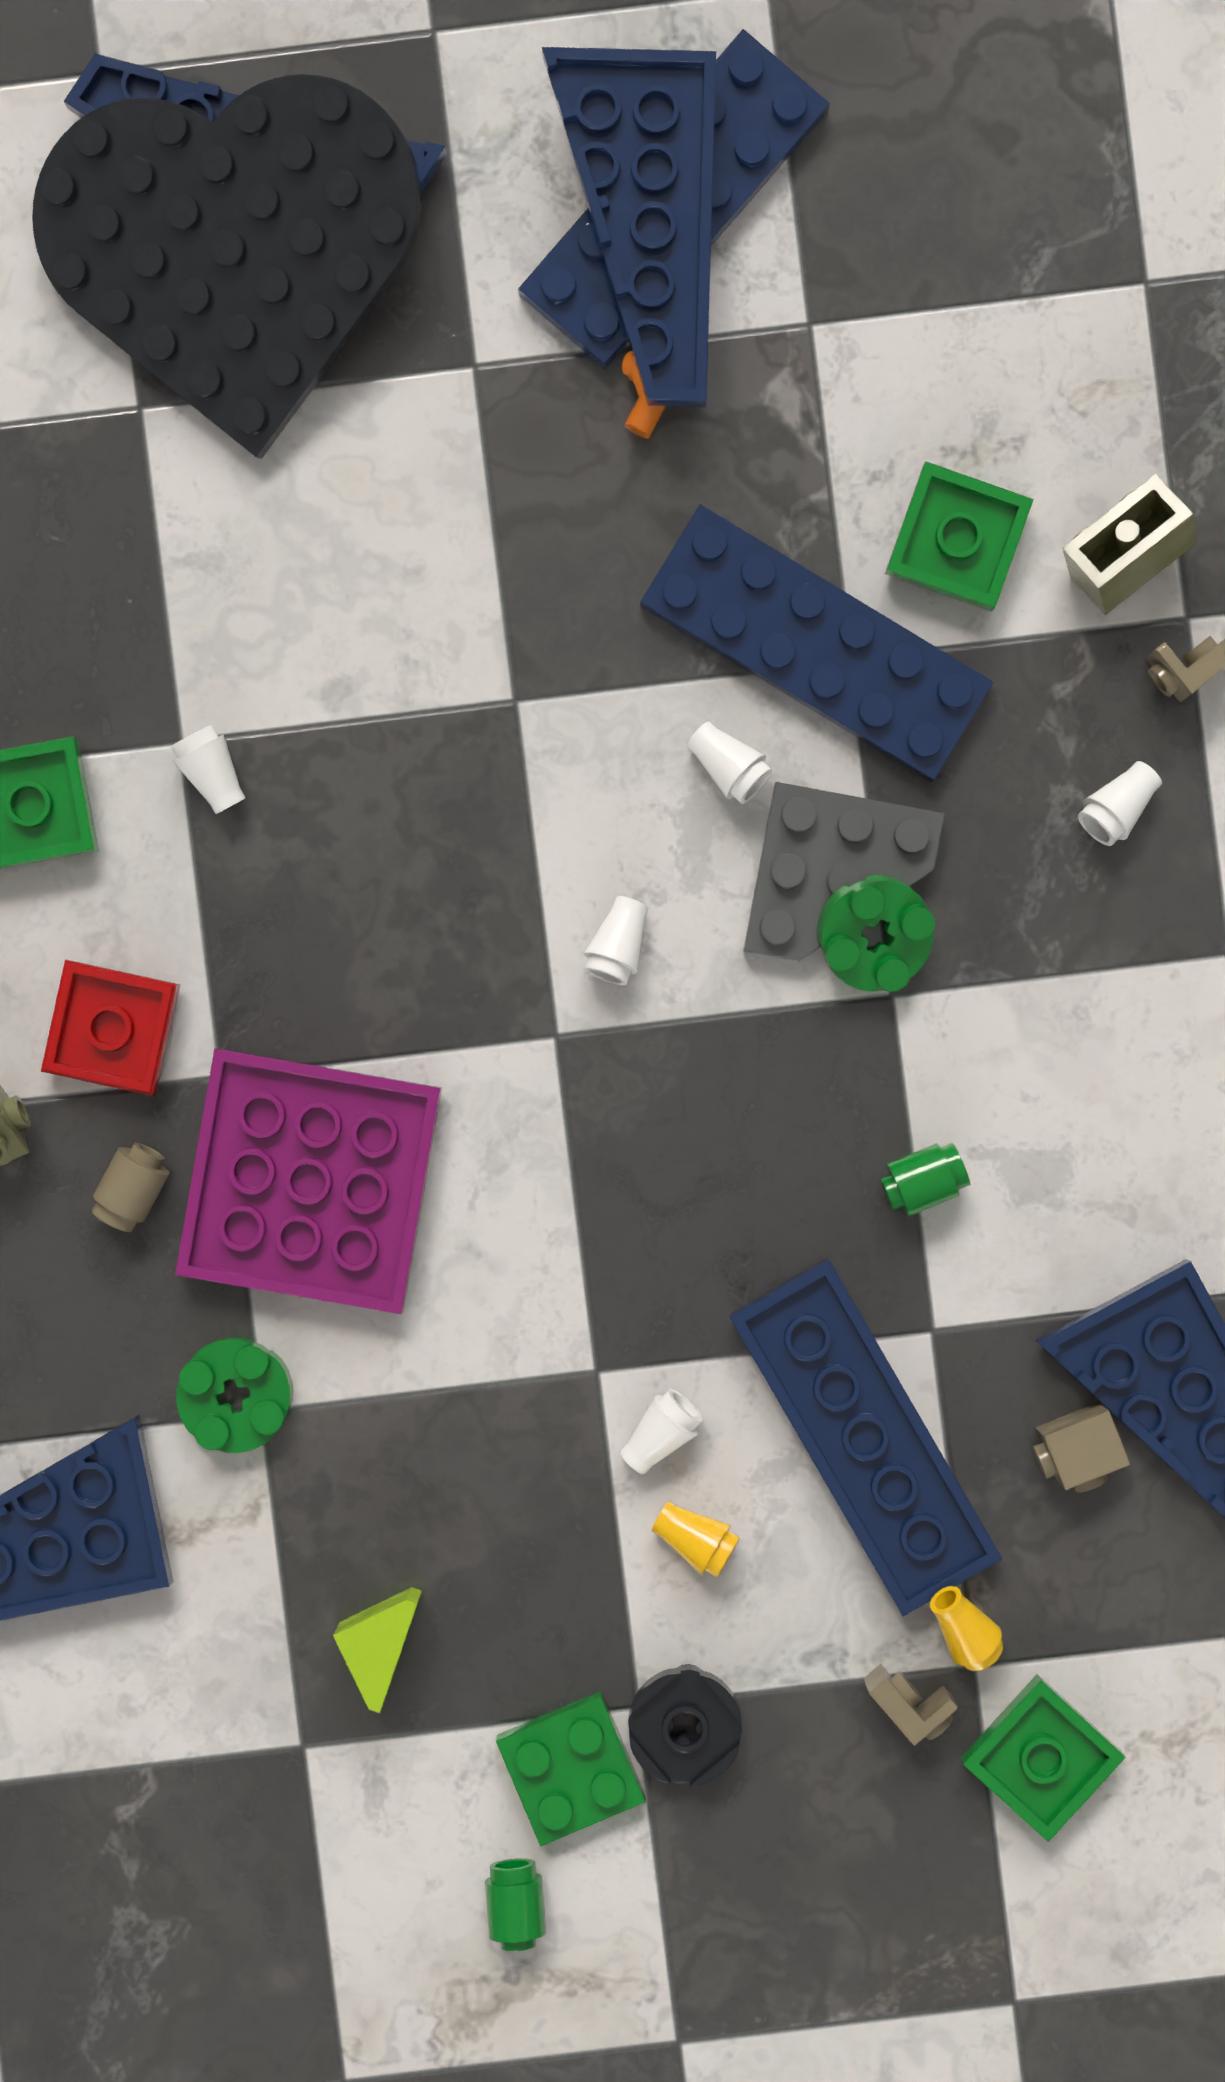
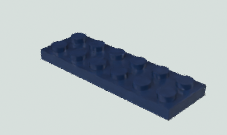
M744 29L740 31L716 59L711 246L826 115L830 105L826 99ZM587 208L518 288V292L521 298L602 368L606 369L629 341L591 215Z
M699 504L640 602L641 607L930 782L935 780L994 683L992 680Z
M828 1258L729 1315L902 1616L931 1601L932 1597L942 1588L948 1586L955 1587L1003 1559Z

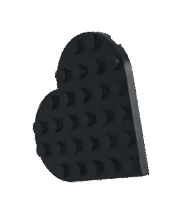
M298 74L282 76L262 82L232 100L213 122L190 108L171 101L153 98L126 99L107 104L86 114L75 122L54 145L44 162L35 188L32 212L33 235L41 264L48 279L58 294L72 309L252 455L262 459L406 262L414 245L421 218L422 202L420 201L419 179L416 168L418 166L406 137L390 115L375 100L361 90L330 77Z

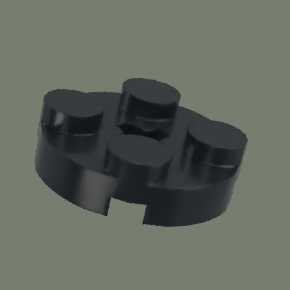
M683 1664L677 1668L666 1669L648 1679L636 1693L628 1714L630 1747L637 1762L653 1778L671 1784V1781L680 1784L690 1783V1786L703 1785L722 1775L737 1756L742 1734L740 1708L730 1688L714 1674L703 1671L698 1666L692 1664ZM679 1713H682L684 1716L695 1715L698 1718L695 1723L697 1736L692 1739L686 1734H681L677 1738L674 1737L670 1732L675 1726L673 1717Z

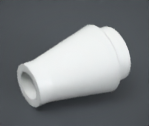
M710 721L701 725L687 743V748L697 756L727 799L735 797L741 804L746 803L764 786L772 774V768L765 763L766 755L719 730Z
M212 724L171 746L178 758L173 762L208 801L215 814L245 799L239 786L224 734L218 737Z
M1136 761L1129 770L1083 800L1084 809L1078 814L1080 824L1095 840L1107 846H1112L1118 839H1127L1153 793L1162 785L1161 778L1149 765Z
M616 896L610 912L583 953L587 958L584 971L606 982L627 985L630 975L637 974L644 919L648 910L645 904L628 897Z
M669 1389L663 1396L655 1395L629 1441L620 1450L622 1458L635 1471L640 1474H646L653 1465L698 1435L696 1427L703 1421L702 1415L685 1396L674 1389Z

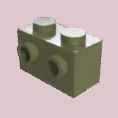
M1155 474L1140 487L1128 493L1115 507L1091 526L1080 531L1072 541L1062 548L1070 577L1096 606L1107 615L1197 543L1193 513Z

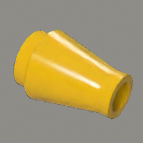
M669 1501L665 1504L651 1529L653 1533L663 1538L701 1575L707 1571L717 1578L740 1540L739 1536L729 1531L731 1525L680 1508Z
M948 1586L939 1590L932 1597L930 1608L937 1618L952 1660L971 1671H980L990 1667L998 1660L1003 1650L1000 1627L965 1598L959 1588Z

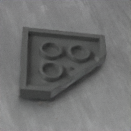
M775 782L743 951L799 962L821 947L817 938L818 919L825 903L836 890L846 884L850 887L856 882L866 880L864 877L871 875L891 876L909 886L926 876L935 868L945 813Z

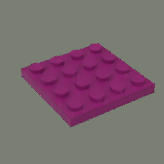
M214 1049L175 1275L402 1314L406 1300L442 1087L230 1050Z

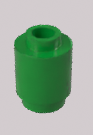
M935 1143L886 1164L889 1175L880 1179L893 1211L903 1207L908 1217L960 1196L959 1190L971 1185L964 1163L953 1143L941 1148L938 1143Z
M507 1859L492 1863L490 1865V1877L485 1880L489 1939L500 1942L501 1948L505 1951L531 1949L536 1946L535 1939L546 1934L542 1875L536 1873L535 1861L531 1859Z

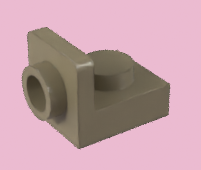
M1211 636L1202 641L1182 657L1189 665L1188 668L1184 666L1165 642L1162 643L1146 657L1147 662L1151 665V668L1148 670L1151 680L1164 695L1170 697L1174 694L1181 703L1225 668V639L1219 644Z
M880 1664L863 1678L868 1693L914 1746L924 1737L927 1740L938 1737L950 1726L954 1719L951 1714L958 1707L952 1694L945 1686L940 1687L917 1707L916 1704L922 1700V1697L900 1671L892 1677Z

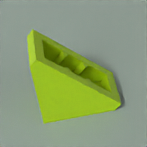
M411 1587L339 1622L333 1634L369 1710L380 1713L422 1593L419 1589Z

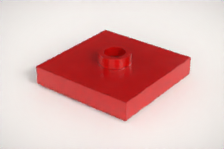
M65 960L41 1072L156 1096L180 984Z

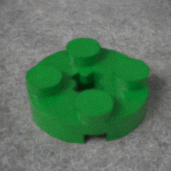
M871 875L864 877L866 880L856 882L850 887L847 884L830 896L818 919L817 938L818 943L821 945L824 960L836 977L853 988L863 991H899L921 969L930 954L935 928L933 914L927 908L921 896L909 885L891 876ZM880 920L887 921L885 924V930L888 932L887 938L883 942H878L875 946H868L869 940L862 934L866 925L876 927Z
M246 1337L221 1338L200 1349L181 1369L176 1389L177 1409L185 1428L195 1437L200 1446L208 1450H219L225 1453L248 1452L267 1443L285 1423L287 1413L293 1401V1384L286 1364L273 1350L269 1351L265 1346L255 1343V1340ZM234 1379L237 1387H248L250 1396L242 1401L243 1409L233 1410L230 1403L223 1404L220 1394L226 1390L225 1381Z

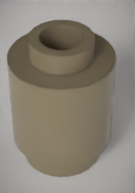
M137 1142L133 1144L131 1149L118 1147L93 1194V1198L96 1201L91 1210L93 1215L116 1229L132 1232L137 1222L145 1221L170 1174L168 1169L162 1165L165 1157L156 1150Z

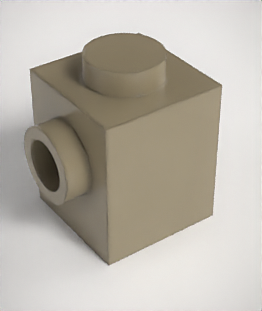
M1099 1402L1035 1427L1041 1442L1032 1447L1038 1465L1045 1479L1054 1476L1056 1481L1065 1490L1073 1487L1075 1492H1086L1095 1489L1108 1481L1106 1474L1131 1465L1109 1410Z

